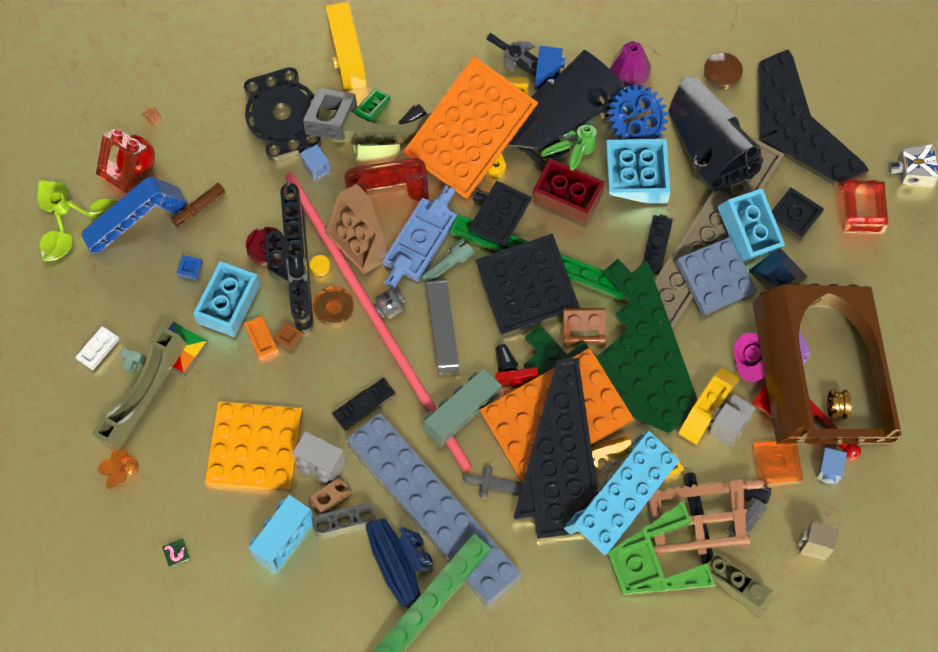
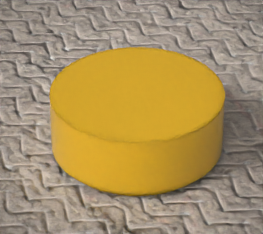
M323 255L314 256L310 261L311 272L316 276L326 275L330 271L329 259Z

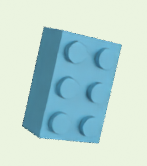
M763 189L729 199L717 206L729 237L742 262L785 246Z
M219 261L193 313L197 324L235 337L260 287L258 275Z
M291 495L279 502L276 513L273 517L267 518L263 524L264 529L259 535L256 534L249 543V550L254 560L274 574H277L309 531L314 519L311 509Z

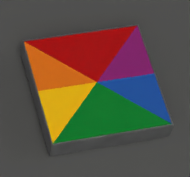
M173 321L168 330L178 334L187 345L172 369L186 376L209 343L206 339Z

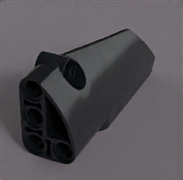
M583 50L556 78L547 80L531 97L538 102V105L507 146L541 150L595 116L599 118L610 116V114L606 113V111L612 109L608 103L614 102L612 96L618 95L617 91L621 89L624 91L626 85L603 62L587 50Z
M684 77L673 97L668 112L694 166L695 178L704 181L712 191L716 192L755 176L762 166L761 148L740 128L736 116L697 77Z

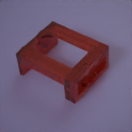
M117 128L103 134L96 174L125 193H128L140 183V179L134 176L138 154L147 150V147ZM112 146L119 147L124 154L122 171L115 163L109 160Z
M855 179L844 181L840 189V193L844 195L845 208L843 233L884 234L888 226L885 182L877 180L857 181ZM855 193L875 194L877 217H857Z

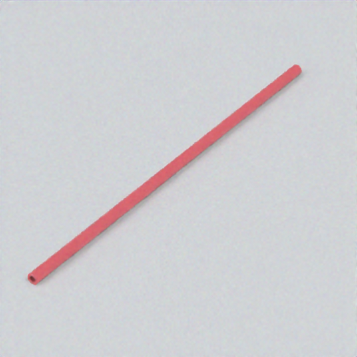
M287 173L284 178L287 183L297 185L304 211L427 413L430 411L435 412L437 410L435 404L382 317L377 312L341 250L325 234L327 227L294 173ZM453 435L445 443L462 471L466 472L472 468V465Z

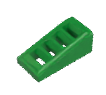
M375 88L354 109V114L374 123L391 100V96Z

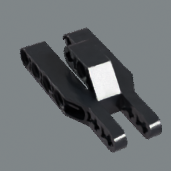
M286 183L280 191L284 238L278 231H272L267 234L265 238L267 269L270 277L289 288L291 314L296 329L306 334L314 328L306 219L297 185ZM290 193L295 194V196L291 198L286 197ZM274 242H277L278 250L274 249ZM275 260H282L278 265L272 264ZM310 322V323H307V324H306V327H302V324H299V323Z

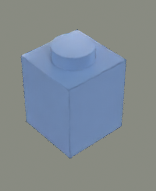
M318 145L308 147L300 153L302 164L313 180L331 172L329 161Z
M825 448L820 457L817 478L822 479L827 484L839 483L843 477L847 453Z

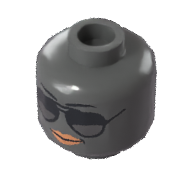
M390 288L375 298L376 303L374 306L382 318L392 319L404 311L403 303L406 300L400 291L395 292Z

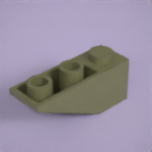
M717 552L709 561L708 566L713 579L741 605L760 617L772 601L773 590Z

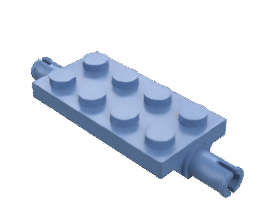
M445 185L438 198L432 201L425 198L421 199L382 260L383 265L392 269L386 280H384L386 286L392 285L391 288L395 289L403 275L417 282L420 280L421 275L448 235L457 217V214L451 212L447 206L455 194L453 188L450 187L447 190L449 186Z

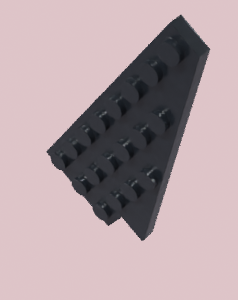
M579 357L557 360L514 513V520L534 517L537 539L572 535L564 527L576 512L586 509L598 494Z

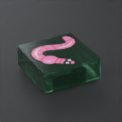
M183 538L162 546L170 568L191 560Z

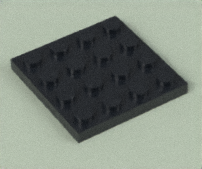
M553 233L475 260L502 337L563 316V308H580Z

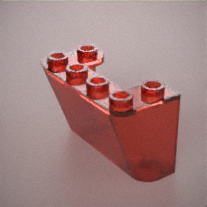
M419 158L353 167L348 169L344 176L346 189L357 184L367 193V191L406 185L408 195L412 200L421 201L422 198L429 199L426 165Z

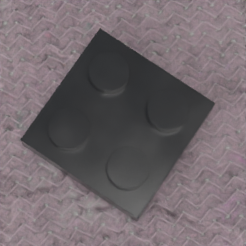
M790 187L773 208L772 213L777 226L801 241L821 216L824 208Z

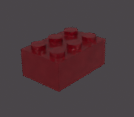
M549 159L533 189L532 202L587 225L603 194L605 181L576 169L571 170L569 166Z

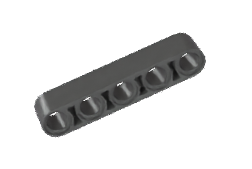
M447 279L426 281L438 374L460 373Z

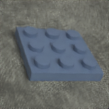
M730 237L676 260L702 316L757 292Z

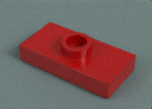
M536 367L495 373V379L502 387L512 386L518 388L538 377Z

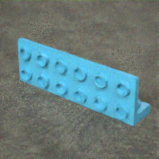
M650 431L640 434L631 443L632 448L627 449L629 455L586 509L576 512L564 527L569 534L579 532L584 535L603 555L611 550L679 462V459Z

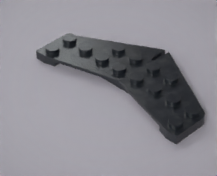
M789 49L760 61L757 68L759 140L762 139V143L784 154L785 158L834 186H841L867 174L869 169L866 164L811 116L796 64Z

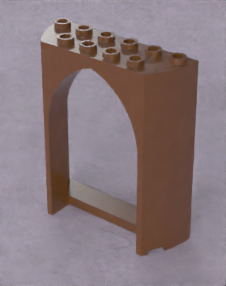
M791 283L760 293L759 297L752 303L776 444H896L902 436L872 287L858 286L857 284L839 286L838 284L819 285L818 283L800 285L799 283ZM809 307H833L845 315L858 329L868 349L884 429H815L799 342L800 324L804 313Z

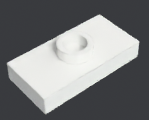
M101 326L75 358L93 371L120 339L107 328Z

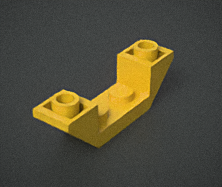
M722 367L713 376L695 403L678 434L697 445L707 430L718 407L720 408L726 397L730 395L740 377Z

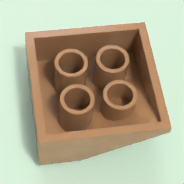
M356 184L338 194L325 234L365 274L382 265V260L387 250L371 198Z

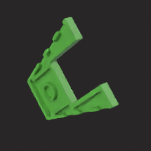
M683 501L608 552L623 595L716 586L708 563L668 578L664 577L650 539L692 524Z

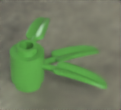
M583 125L577 129V132L573 130L568 132L567 134L570 133L577 136L575 142L569 143L568 140L553 144L543 150L541 156L544 157L575 146L569 164L570 169L574 170L583 154H591L596 147L597 131L593 126Z

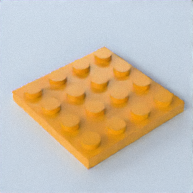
M218 401L205 478L206 485L292 492L295 460L292 453L299 442L303 414L302 408Z

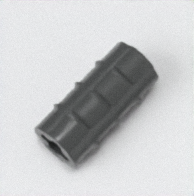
M753 497L744 506V509H747L746 535L754 528L767 509L761 501ZM734 521L726 530L728 537L736 536Z

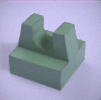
M122 348L120 357L125 359L123 369L131 373L136 372L139 364L144 366L147 358L141 353Z

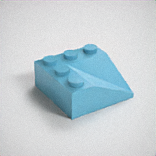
M667 139L606 140L605 164L609 195L648 204L668 203L670 179Z

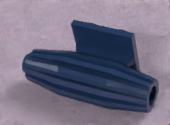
M386 518L377 519L366 526L372 554L387 587L402 608L407 607V610H409L421 596L415 571L432 573L434 571L431 566L433 560L428 552L425 553L422 547L424 541L419 533L401 527L399 530L402 536L399 539Z

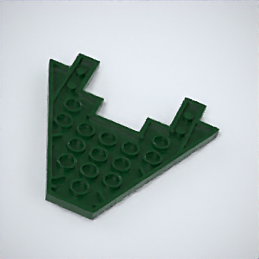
M616 259L602 271V274L628 301L614 315L627 331L598 356L594 352L593 354L634 420L669 435L686 420L698 399L649 263L645 261L631 273L619 259ZM539 324L524 337V340L534 349L536 354L524 363L523 367L525 369L536 367L538 375L541 376L555 368L557 360L573 358L589 349V346L582 341L567 354Z

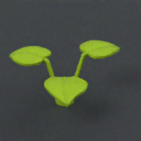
M40 180L37 190L38 204L44 211L51 212L55 210L54 214L60 228V232L52 230L41 238L39 249L42 259L45 261L57 260L66 255L71 249L73 238L70 234L64 233L60 217L61 214L68 213L70 207L87 216H91V222L93 223L116 204L118 200L109 198L98 199L91 204V212H87L72 201L67 200L69 189L65 184Z

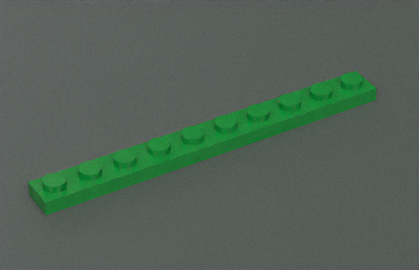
M459 214L450 229L451 235L463 238L494 252L528 242L512 235L504 249L469 232L468 230L473 220ZM561 254L570 281L628 303L625 297L602 274V269Z

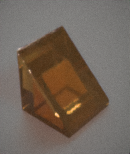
M150 107L142 113L151 124L156 123L162 118L155 107Z

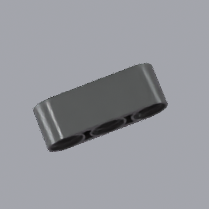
M360 504L317 515L313 519L312 527L318 538L328 539L365 530L368 524L376 521V514L370 504ZM368 512L371 514V517L367 520L360 518L363 513ZM342 518L350 519L347 525L339 524ZM327 523L329 526L326 530L321 531L317 529L320 524Z

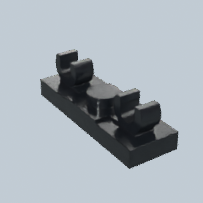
M662 214L659 216L653 215L642 262L643 264L647 261L651 272L658 275L662 270L673 219L667 218L666 215Z
M383 377L332 412V416L341 428L346 431L394 398L396 393Z

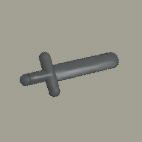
M490 465L485 466L483 476L468 473L463 475V481L481 485L479 492L481 498L487 497L489 489L520 495L522 482L492 477L493 468Z

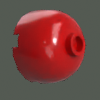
M136 134L130 135L123 141L126 143L124 148L120 147L118 150L117 166L126 174L133 176L143 175L155 163V150L146 139Z

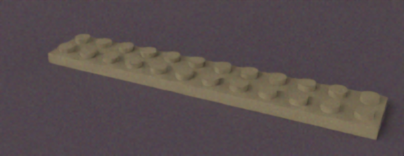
M751 136L749 137L761 148V170L755 176L720 191L712 192L655 279L672 330L693 299L676 260L729 238L717 206L729 199L764 189L784 157L783 153Z

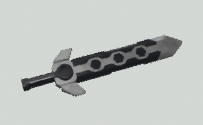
M490 32L486 40L505 51L503 61L506 69L513 73L514 65L516 64V66L535 78L538 58L528 52L535 48V45L526 41H517V43L513 42L508 45Z

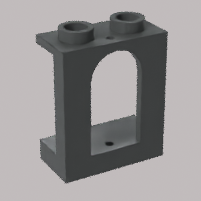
M318 88L303 119L305 133L312 136L343 140L342 129L350 111L354 113V109L357 107L356 94ZM320 108L338 110L335 117L330 121H320L317 119Z

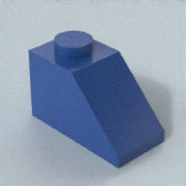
M539 46L534 89H540L547 80L559 75L560 68H564L566 56H562L563 48Z

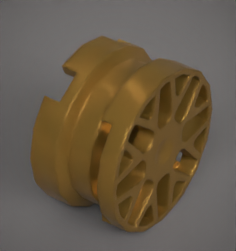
M829 390L827 410L830 419H837L842 416L844 419L850 418L851 397L848 390H843L842 392Z

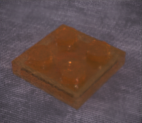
M776 441L753 444L758 480H762L768 486L798 484L804 481L797 444H776Z

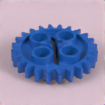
M636 84L632 85L631 88L629 86L624 87V91L622 89L617 91L618 95L612 96L614 102L608 103L612 109L606 111L607 114L611 115L606 121L612 122L608 129L615 130L612 136L618 135L617 140L662 138L661 132L666 131L663 124L668 123L664 116L668 115V112H663L666 105L660 104L663 98H656L658 92L656 91L651 94V87L644 90V85L637 87ZM640 100L644 102V109L640 105ZM623 107L627 108L628 115L624 114ZM648 110L652 111V113L649 115L643 116L626 124L623 123V120L631 118ZM647 119L651 121V127L648 126ZM631 125H632V126L634 127V129H635V133H634V134L630 131V126H631Z

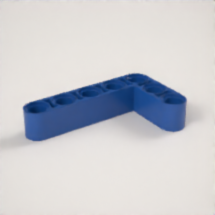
M149 177L144 179L82 232L81 236L89 252L98 253L155 206L172 213H178L188 203L179 187L158 178Z

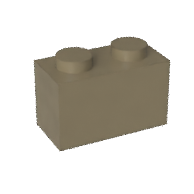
M812 521L810 526L805 527L803 533L800 534L798 546L801 549L799 554L826 561L835 550L839 528Z

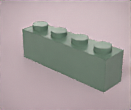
M485 369L479 373L475 372L470 376L465 386L460 385L450 399L445 398L435 412L430 411L424 417L422 430L441 447L480 412V409L486 407L499 395L502 385Z

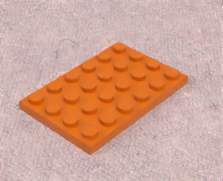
M473 56L403 153L467 200L536 108L538 102Z
M589 348L573 358L579 357L590 442L592 445L633 422L634 418ZM555 368L480 409L481 415L522 484Z

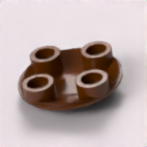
M729 53L713 54L706 60L704 65L705 78L717 85H721L723 88H730L732 84L741 78L743 73V67L739 59Z

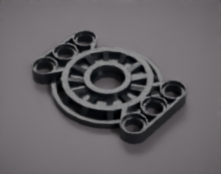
M292 67L250 78L244 83L245 93L250 97L245 109L247 126L257 139L268 144L265 148L266 155L273 162L300 155L306 148L315 145L320 147L322 144L321 137L305 133L303 119L315 95L306 86L298 83V72ZM293 74L295 78L293 80H286L285 76ZM271 79L277 81V83L273 86H268L266 84L267 81ZM257 85L258 89L252 92L248 90V87ZM300 89L307 92L308 95H305ZM253 104L252 112H249L250 106ZM279 107H289L292 112L288 118L280 120L273 116V111ZM249 118L253 120L254 126H251ZM310 137H316L318 139L317 142L313 144L308 143L307 140ZM292 142L299 144V147L296 149H290L288 146ZM273 148L280 149L277 155H271L269 152Z

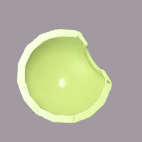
M395 141L393 145H380V143L352 145L354 160L358 165L368 170L384 169L397 158L400 152V143Z

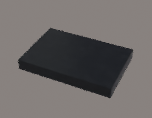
M496 180L468 231L505 249L530 205L532 197Z

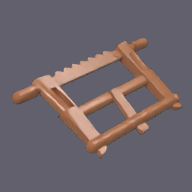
M743 479L729 481L728 484L717 482L714 485L709 482L707 486L701 483L699 487L693 484L691 488L685 485L683 489L678 486L675 489L668 487L666 491L657 489L648 501L652 517L649 520L650 523H653L663 515L661 500L731 493L733 508L731 512L689 516L692 522L689 525H695L696 541L666 544L665 533L654 537L656 545L653 548L655 553L658 554L657 558L663 557L667 552L695 549L698 550V555L707 554L706 548L739 545L741 548L748 549L747 544L751 542V537L746 535L747 509H744V489L762 488L764 482L762 480L744 482ZM734 520L736 536L705 539L703 524Z

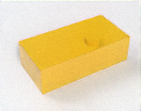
M343 2L326 6V13L335 51V57L332 58L334 67L339 68L343 89L347 91L366 87L364 64L349 3Z

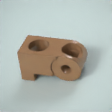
M338 478L309 497V505L317 515L328 513L338 506L339 503L348 499L352 494V490L342 478Z

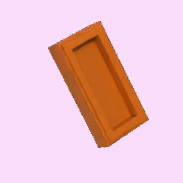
M262 315L243 323L259 360L279 352Z

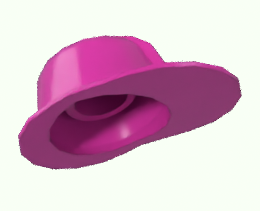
M745 333L741 335L734 345L737 370L744 380L749 382L758 381L765 376L758 334Z

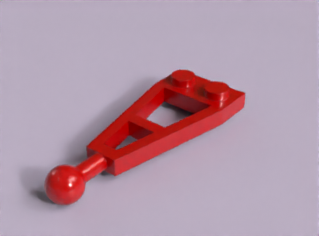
M766 385L752 402V405L772 418ZM810 399L813 419L816 418L826 429H838ZM836 444L847 453L846 458L849 460H856L861 455V448L857 444Z

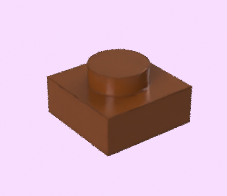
M285 322L273 339L276 343L292 351L302 338L303 333Z

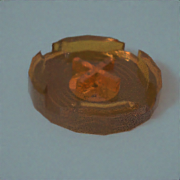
M326 287L314 298V314L325 325H342L353 315V297L342 287Z

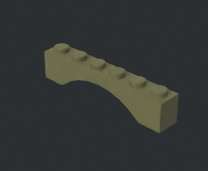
M331 110L330 120L335 117L338 110ZM350 111L342 129L344 139H331V141H355L357 143H395L397 141L400 144L410 143L431 113L410 123L381 125L366 121Z
M161 326L150 343L144 367L134 386L112 411L103 416L92 433L103 444L119 452L186 347L187 343L178 334Z

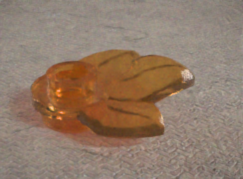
M120 449L119 452L112 450L111 458L102 461L97 470L102 475L108 476L106 488L113 489L121 486L127 477L134 476L139 469L136 458L129 456L126 450Z

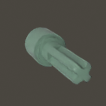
M463 238L449 248L448 255L421 275L423 281L426 283V281L435 280L454 264L464 263L474 255L470 245L464 244L465 240Z

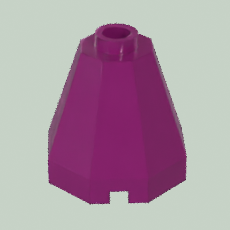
M631 41L626 43L614 55L610 70L625 85L631 88L632 85L636 84L638 87L647 82L651 64L641 44Z

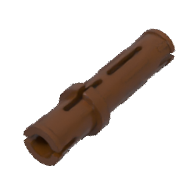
M216 183V185L199 196L189 205H184L180 212L170 218L172 223L177 228H180L191 218L197 217L196 214L226 193L221 184Z

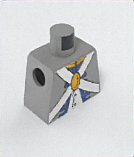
M933 144L902 150L898 161L889 162V173H900L901 182L906 185L934 187L938 181V166Z

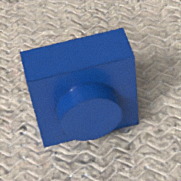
M182 255L177 275L183 278L198 280L203 260Z

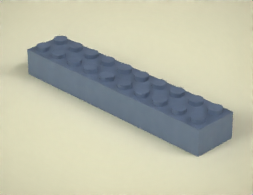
M381 413L347 438L349 449L448 563L473 534H476L492 548L490 553L465 580L468 587L487 608L521 580L522 573Z

